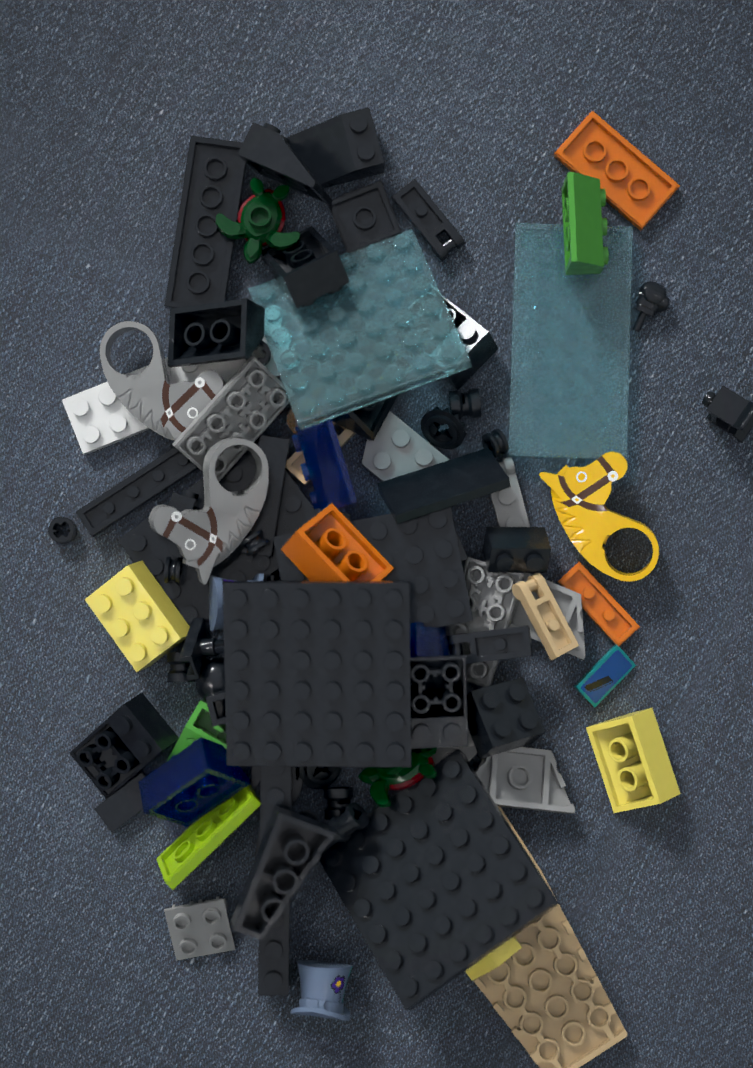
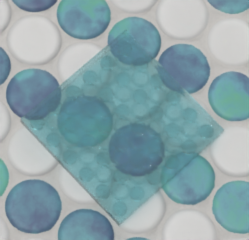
M413 229L339 255L350 282L344 284L338 292L325 294L317 298L310 306L296 308L287 298L276 278L248 288L252 301L265 308L264 334L300 430L472 367L471 360Z

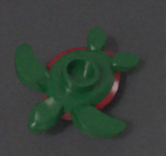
M253 178L250 182L253 195L240 207L237 218L238 222L228 219L221 213H218L216 216V226L223 235L230 239L244 238L247 241L244 246V257L249 264L255 263L260 258L263 246L269 245L276 250H285L293 247L300 241L301 236L297 231L281 233L285 224V210L281 201L289 195L290 189L288 185L278 186L273 191L271 189H264L263 182Z
M437 748L412 749L411 767H367L358 777L363 783L371 785L370 794L377 805L389 807L391 800L388 790L406 789L424 777L432 779L437 776L434 761L431 757L436 753Z

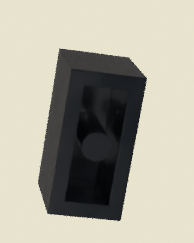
M486 527L483 554L488 572L547 573L551 547L545 527Z

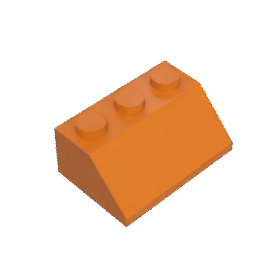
M333 503L299 528L281 548V551L310 581H382L394 570V567Z

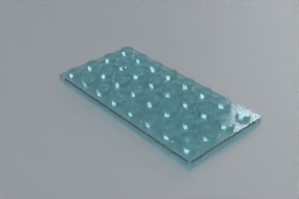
M515 224L508 457L597 460L603 454L613 451L621 453L627 460L633 227L607 226V235L603 236V247H608L609 261L608 265H604L601 274L565 275L563 224Z

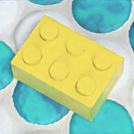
M143 561L127 565L85 599L136 672L151 666L185 640L190 628Z

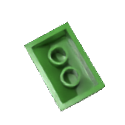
M567 172L561 188L565 275L601 274L604 265H608L609 261L608 247H603V236L607 235V218H602L601 207L606 205L605 189H600V179L576 172Z

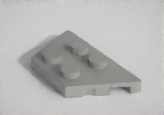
M389 411L374 441L367 439L361 464L383 482L448 461L449 459Z
M523 573L525 574L523 581L526 582L528 577L533 574ZM545 579L579 644L578 647L567 653L584 660L586 652L581 594ZM532 591L535 600L539 599L537 594ZM517 600L509 628L530 626L531 638L541 642L521 602Z
M519 747L483 758L475 771L497 806L563 814L575 813V807L570 803L564 787L566 785L563 777L557 771V762L552 750Z

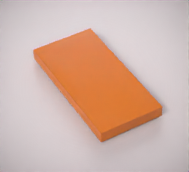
M593 110L553 155L571 172L600 179V189H605L606 202L640 231L680 187L677 182Z

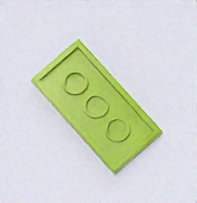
M243 776L157 857L156 860L165 884L172 890L261 805L252 786Z

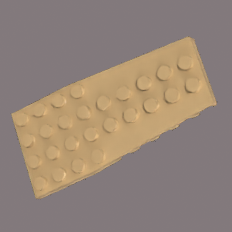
M497 806L502 815L504 816V818L506 819L507 823L515 833L516 837L524 847L525 851L533 861L534 865L542 875L543 879L549 886L541 869L539 868L534 858L528 851L527 847L521 840L520 836L512 826L504 811L500 806ZM559 904L515 935L522 947L499 967L473 980L539 1068H579L628 1035Z

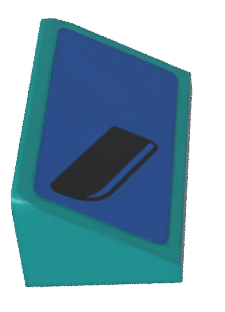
M615 644L573 687L595 708L636 665Z

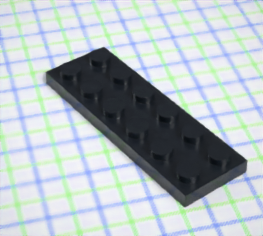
M192 135L190 137L164 305L166 309L226 301L235 239L227 238L220 232L216 226V216L218 213H221L228 219L238 222L237 218L247 165L238 155L242 142Z

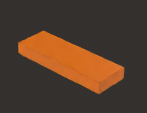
M580 561L557 581L560 586L581 594L582 610L614 644L620 646L640 628L636 621Z

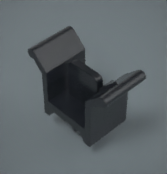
M725 386L721 387L717 395L708 391L702 400V404L707 407L706 411L709 413L706 420L731 434L739 443H743L753 428V402L746 400Z

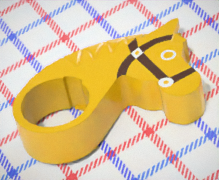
M607 452L584 467H569L566 464L557 474L540 472V478L551 488L554 509L567 536L578 552L592 566L606 575L627 582L640 580L651 573L659 557V544L654 532L647 525L612 511L605 506L606 500L612 491V482L621 479L628 468V462L621 453ZM623 528H634L642 531L650 539L653 554L650 562L643 569L633 573H625L615 569L609 563L603 544L606 545L609 536Z

